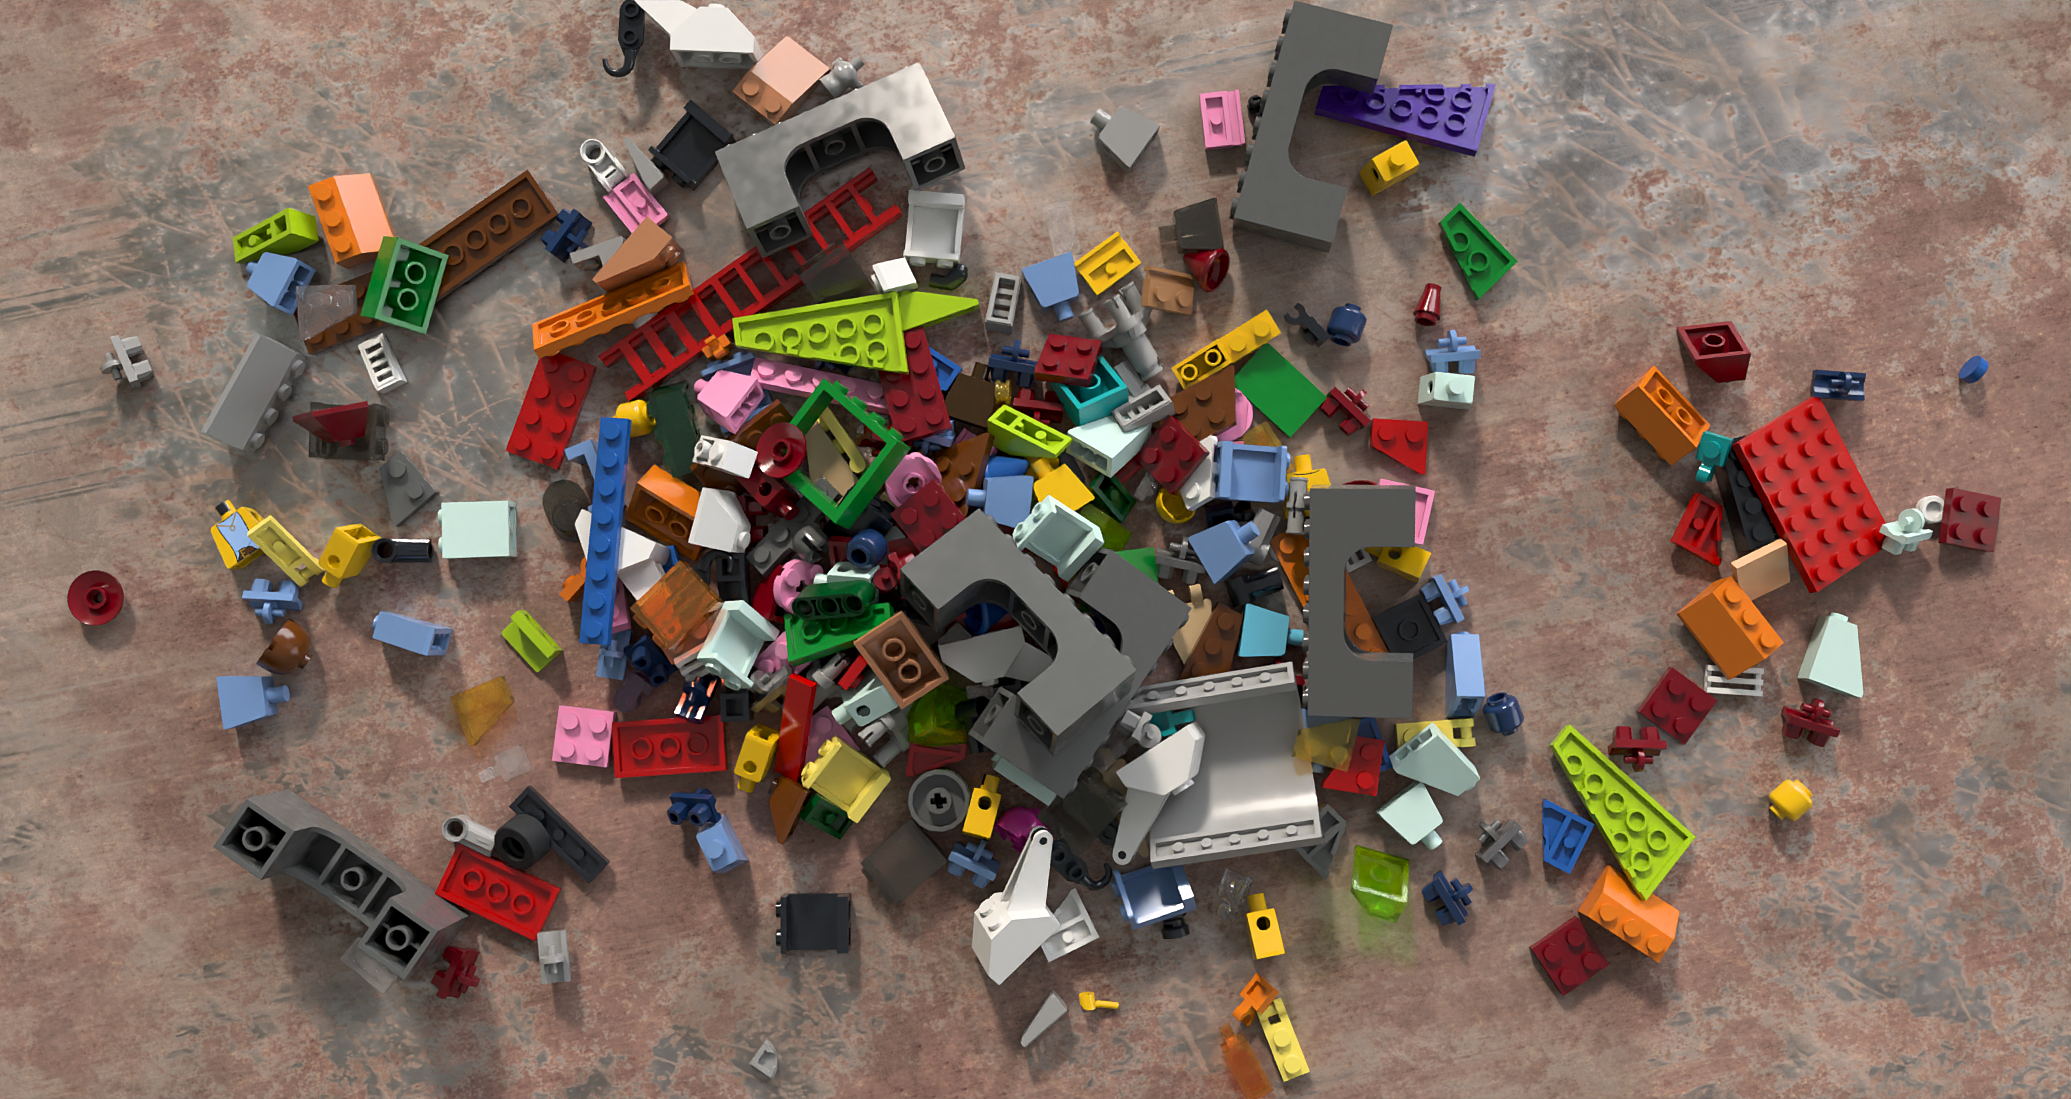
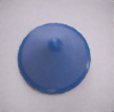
M997 454L990 455L984 478L1025 475L1030 464L1024 459L1003 457Z
M981 603L965 611L967 617L964 618L968 630L973 635H984L988 629L1008 612L998 605Z

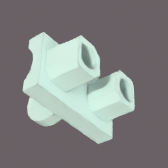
M1914 508L1905 509L1900 513L1898 521L1882 524L1879 532L1886 535L1882 548L1894 555L1902 553L1903 549L1910 552L1915 551L1919 541L1930 539L1933 531L1929 529L1922 530L1925 523L1922 512Z

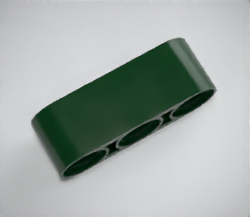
M865 580L810 584L794 599L791 605L792 611L802 620L859 616L875 599L876 590L870 582Z

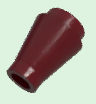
M1434 283L1425 285L1424 291L1413 312L1415 316L1414 321L1417 324L1431 327L1435 326L1437 321L1440 320L1441 286Z

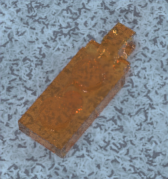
M1229 1022L1220 1026L1219 1029L1225 1039V1042L1220 1044L1223 1050L1222 1053L1246 1099H1258L1273 1091L1247 1038L1242 1033L1236 1036Z

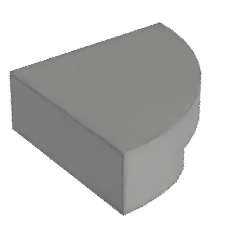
M766 1039L749 1065L772 1080L778 1068V1055L772 1043Z

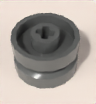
M939 767L925 771L914 781L909 791L908 807L911 816L920 826L930 831L944 832L955 828L963 821L969 809L971 792L967 781L960 773L950 768ZM938 793L941 794V797H946L944 803L936 802L935 797Z

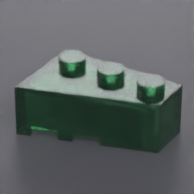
M687 380L655 388L648 398L649 401L646 402L650 418H655L657 428L654 429L657 443L659 445L663 444L665 454L662 455L665 469L667 471L671 470L672 477L693 473L689 466L695 463L692 462L695 455L694 449L701 438L700 430H697L693 417L695 413L693 404L690 405L685 390L689 388Z

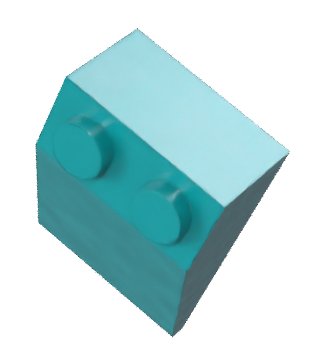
M1101 354L1089 387L1050 382L1067 415L1076 427L1111 416L1112 410L1129 401L1128 387Z

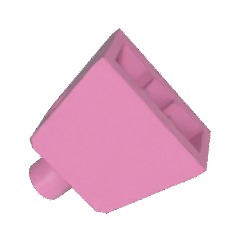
M724 370L717 371L709 382L699 379L694 385V393L698 395L697 401L706 416L736 434L765 397L757 378Z

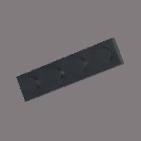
M531 785L509 806L517 815L527 814L541 822L550 837V847L588 883H591L610 863L588 839Z

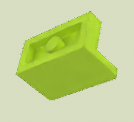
M526 610L516 611L510 617L513 621L501 632L502 636L536 672L542 671L563 651Z

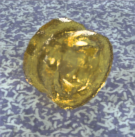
M996 380V405H1000L1001 402H1006L1007 405H1010L1012 399L1011 380H1007L1005 383H1002L1001 380Z

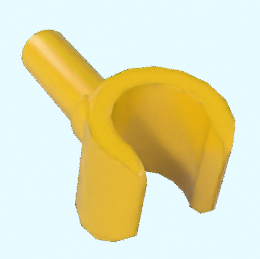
M1082 992L1079 994L1080 1005L1085 1010L1096 1008L1118 1009V1002L1095 1000L1094 992Z

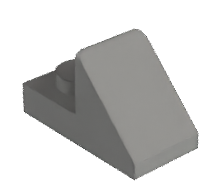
M620 236L570 253L572 263L577 268L585 271L597 268L600 262L604 266L626 239Z

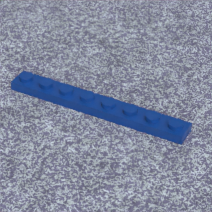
M601 417L579 639V643L611 646L632 420L626 418Z

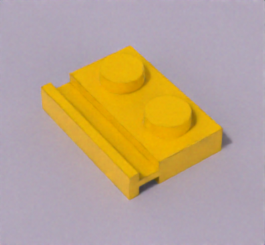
M1118 231L1074 263L1075 269L1078 270L1096 297L1141 265L1140 260L1126 241L1122 239Z

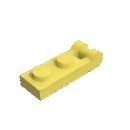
M827 406L818 418V423L825 432L830 430L836 439L832 442L841 455L845 452L851 459L849 463L851 470L856 474L863 475L869 468L867 460L829 406Z
M271 515L248 531L247 536L300 587L307 584L309 578L313 575L318 576L325 571V569L319 566V560L314 558ZM302 563L306 566L302 570L297 568Z
M1473 718L1394 724L1396 749H1399L1432 722L1456 747L1476 746L1475 737H1472L1471 729L1474 726ZM1453 728H1460L1461 738H1453Z
M1281 997L1273 1000V1003L1268 1006L1263 1014L1256 1010L1283 1081L1285 1082L1310 1072ZM1278 1014L1280 1020L1270 1023L1268 1017Z

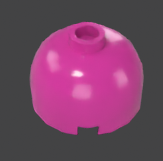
M1022 806L1010 808L1001 815L993 826L1003 840L1008 838L1014 844L1012 847L1022 853L1030 832L1034 827L1044 826L1049 831V827L1044 821L1046 816L1036 807L1031 809Z

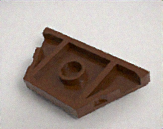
M1233 364L1170 397L1176 412L1172 416L1199 442L1210 435L1216 437L1237 425L1235 368ZM1165 419L1152 423V427L1157 430Z
M984 433L954 444L951 447L938 450L935 454L933 462L941 474V486L966 517L974 513L975 506H966L967 489L980 490L995 439L990 433Z

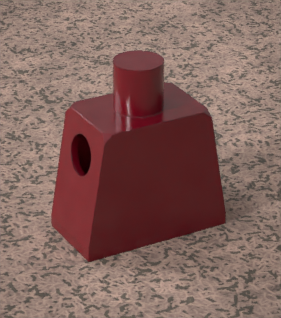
M756 459L749 479L735 476L742 486L768 511L780 518L784 517L788 521L798 515L799 508L795 504L800 497L784 478H773L766 475L759 468Z

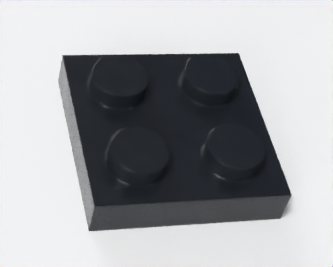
M1418 593L1371 617L1383 642L1391 653H1413V659L1447 643L1422 593Z

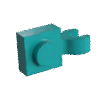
M1709 431L1703 432L1695 459L1703 461L1696 474V481L1705 484L1708 481H1712L1716 465L1720 467L1726 465L1734 439Z
M1194 709L1174 713L1173 710L1150 713L1152 718L1146 724L1156 725L1161 732V737L1175 734L1178 732L1177 724L1194 721L1196 716Z

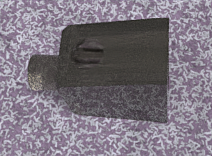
M1217 197L1173 211L1172 225L1158 226L1160 243L1176 241L1178 254L1224 249Z

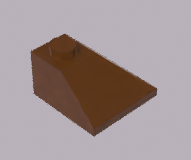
M784 775L780 779L775 778L768 791L772 795L769 805L777 841L782 845L791 839L801 818L799 814L807 805L814 790L811 787L806 789L802 782H796Z

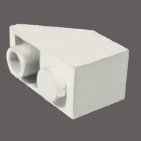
M905 257L877 263L872 266L876 274L871 275V278L879 294L895 291L899 293L918 288Z
M701 435L700 441L695 446V455L692 462L749 479L758 452L732 441Z

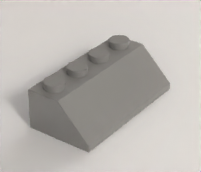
M256 333L201 432L241 450L254 453L264 443V434L269 425L276 421L279 414L278 409L282 402L290 396L292 392L291 386L296 377L303 373L305 361L308 357L279 341Z

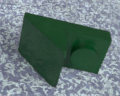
M1099 472L1088 488L1095 497L1088 503L1101 505L1114 522L1123 523L1136 504L1135 499L1115 475L1110 478Z
M817 793L813 795L799 814L805 822L841 840L854 822L848 818L845 810Z

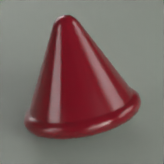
M1220 248L1212 251L1186 253L1183 256L1184 263L1199 282L1204 292L1215 291L1227 276L1230 256L1225 249Z

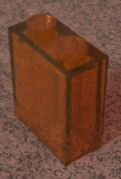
M679 560L630 609L635 613L633 619L643 629L648 627L654 634L652 639L663 650L665 648L676 650L724 602L687 562Z

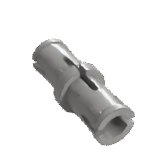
M1290 477L1289 502H1286V509H1288L1287 534L1304 535V496L1307 491V478Z

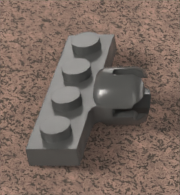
M823 476L815 482L836 503L843 497ZM804 495L795 504L799 508L798 515L789 521L783 517L746 556L758 571L766 577L793 551L807 563H816L823 559L815 550L816 547H820L826 554L829 552L827 543L829 537L819 528V523L825 514Z

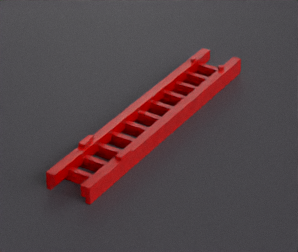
M868 167L804 212L813 237L825 253L810 264H807L795 245L789 246L788 249L802 267L793 276L785 280L769 256L762 258L755 246L693 289L694 295H691L687 300L681 303L674 302L641 327L598 355L599 359L608 368L626 357L642 380L625 392L626 398L630 402L641 399L703 356L702 348L707 346L704 340L713 334L717 338L723 334L728 338L733 335L732 318L766 312L903 216L902 212L896 204L876 217L873 214L874 209L864 195H860L862 191L878 181L872 169ZM852 198L870 221L854 233L837 210ZM829 214L833 216L847 236L846 239L833 248L828 246L814 226ZM762 261H764L780 284L764 296L746 273ZM740 276L757 299V301L740 311L725 289L726 286ZM716 293L719 294L734 316L721 326L717 324L703 304V302ZM693 309L710 332L698 342L695 341L680 319ZM670 325L687 348L675 358L658 336L661 331ZM647 341L664 363V366L652 374L635 351Z

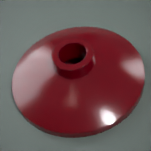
M786 422L770 426L764 431L757 443V464L766 475L773 478H785L792 475L802 465L806 456L807 443L803 432L797 426Z
M100 570L84 572L69 587L67 594L68 607L72 615L84 624L93 626L106 624L112 621L122 609L124 603L123 588L120 582L108 572ZM100 593H102L103 595V601L101 603L98 601V595Z

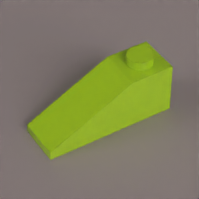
M291 208L284 209L232 238L235 263L239 264L259 260L265 252L283 255L301 251L319 241L315 216Z
M910 290L897 293L903 331L920 326L927 328L980 309L978 300L973 298L918 291L911 293Z
M1005 404L987 420L988 433L995 437L993 446L1009 455L1056 459L1072 443V438Z

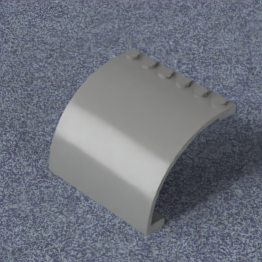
M1292 662L1142 686L1136 698L1129 701L1126 710L1128 709L1138 716L1144 712L1150 714L1173 710L1174 713L1194 709L1196 720L1177 724V729L1179 731L1197 721L1206 735L1199 772L1191 778L1194 784L1175 796L1171 792L1150 828V859L1153 869L1323 844L1310 752ZM1173 734L1161 737L1159 744ZM1138 744L1140 756L1150 750Z

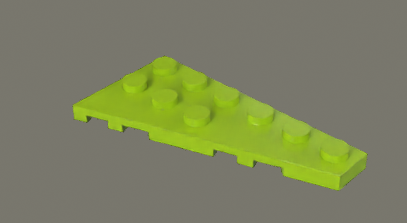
M896 291L732 318L735 345L738 348L909 375L899 299Z
M1570 724L1565 725L1549 747L1641 901H1646L1696 837Z

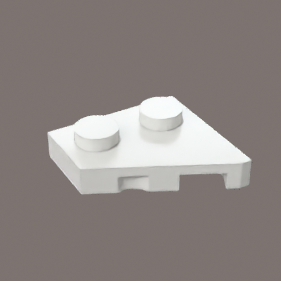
M1212 435L1200 441L1210 454L1180 489L1188 510L1193 511L1215 498L1216 484L1214 477L1216 475L1217 462H1213L1214 446H1217L1218 440Z
M1076 888L1070 891L1069 895L1053 914L1061 926L1041 944V947L1048 962H1051L1099 938Z

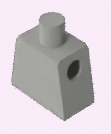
M1121 106L1112 117L1099 108L1090 121L1102 130L1098 136L1097 144L1127 174L1131 172L1154 140L1160 128L1158 123Z

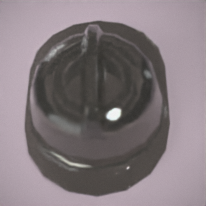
M563 479L555 481L547 487L543 494L542 505L553 530L561 539L567 542L578 543L580 539L575 522L581 510L588 511L587 507L591 504L585 492L577 483Z

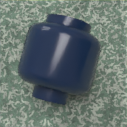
M1346 303L1345 306L1334 308L1326 330L1331 336L1330 340L1332 342L1349 347L1351 344L1360 341L1367 318L1360 312L1361 308L1359 306Z
M863 529L853 536L846 545L847 559L857 569L870 570L884 559L888 546L885 538L878 531Z
M1499 692L1487 698L1483 707V713L1490 730L1495 733H1502L1504 736L1516 733L1518 727L1524 721L1517 698L1508 695L1506 692Z

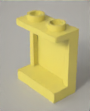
M834 735L831 740L827 739L819 748V756L814 762L810 761L804 767L801 776H803L801 778L802 784L806 789L811 787L845 810L848 818L858 823L890 782L891 777L888 770L883 769L878 763L837 735Z

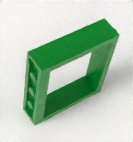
M823 378L791 420L790 424L797 426L805 436L834 398L887 444L840 506L799 469L792 475L785 477V479L835 524L850 529L911 448L901 441L904 437L893 427L888 430L884 426L886 420L874 411L871 414L865 410L868 406L856 396L853 398L848 396L849 389L837 380L833 384Z

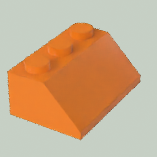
M369 173L333 176L309 185L308 188L335 263L350 269L377 259L383 236L394 237L372 175Z
M1654 365L1635 381L1614 404L1619 415L1628 420L1636 428L1638 435L1647 440L1655 448L1657 455L1661 459L1666 460L1670 465H1673L1694 450L1700 443L1703 432L1707 431L1711 426Z
M653 465L636 483L625 519L669 546L675 545L680 553L693 561L698 559L705 547L688 543L701 492L658 466Z
M1732 576L1714 581L1676 613L1727 680L1736 677L1765 660L1784 643Z
M1608 864L1578 909V912L1657 963L1661 961L1674 940L1680 912L1654 894H1651L1646 901H1641L1627 876Z

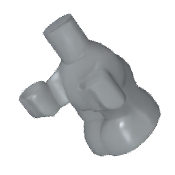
M859 56L850 63L838 57L832 62L834 69L819 79L836 99L841 97L843 92L849 87L854 90L864 86L858 80L857 71L865 64Z

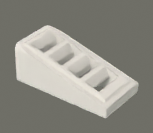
M384 333L358 345L372 383L378 393L386 394L408 382ZM379 343L381 344L382 348L369 353V348ZM383 353L385 354L384 358L376 362L373 361V358ZM388 362V367L378 371L377 367ZM392 372L393 376L385 380L382 379V376Z

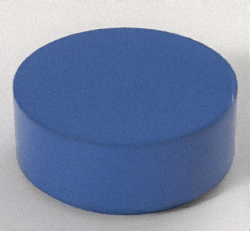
M1979 355L1972 357L1961 368L1959 377L1968 384L1978 381L1986 373L1989 365L1988 361Z

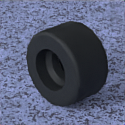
M518 814L496 831L494 845L497 853L508 865L516 869L526 870L548 853L550 837L545 827L536 818L527 814Z

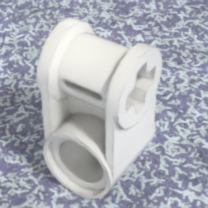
M588 139L581 145L580 155L609 193L613 191V187L630 176L617 158H614L599 140ZM597 148L601 149L600 157L596 160H591L590 152Z

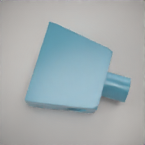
M1252 604L1243 605V619L1236 656H1284L1286 645L1302 646L1304 632L1303 630L1288 628L1289 616Z

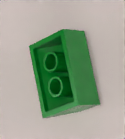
M383 236L360 316L426 335L449 255L399 237Z

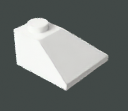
M702 487L688 543L728 552L744 553L745 548L750 542L749 532L751 525L734 492Z

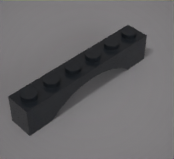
M730 553L734 560V567L731 573L727 572V561L722 557H717L716 571L720 608H722L725 601L743 600L751 606L750 561L746 558L748 554ZM753 666L747 676L749 679L751 674H753ZM721 678V722L754 720V711L750 709L754 703L753 692L749 688L733 690L727 687Z

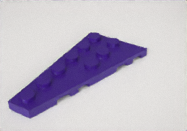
M1443 84L1399 85V88H1385V85H1376L1373 94L1343 86H1323L1314 114L1475 157L1496 84H1486L1485 87H1471V84H1461L1460 87H1444Z

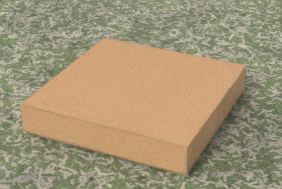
M1778 539L1731 563L1733 578L1751 601L1790 582L1787 543L1782 539Z

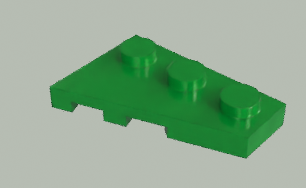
M1461 203L1438 223L1476 301L1518 262Z

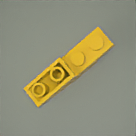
M1266 309L1225 336L1216 339L1176 364L1171 369L1185 390L1228 365L1238 362L1282 333Z

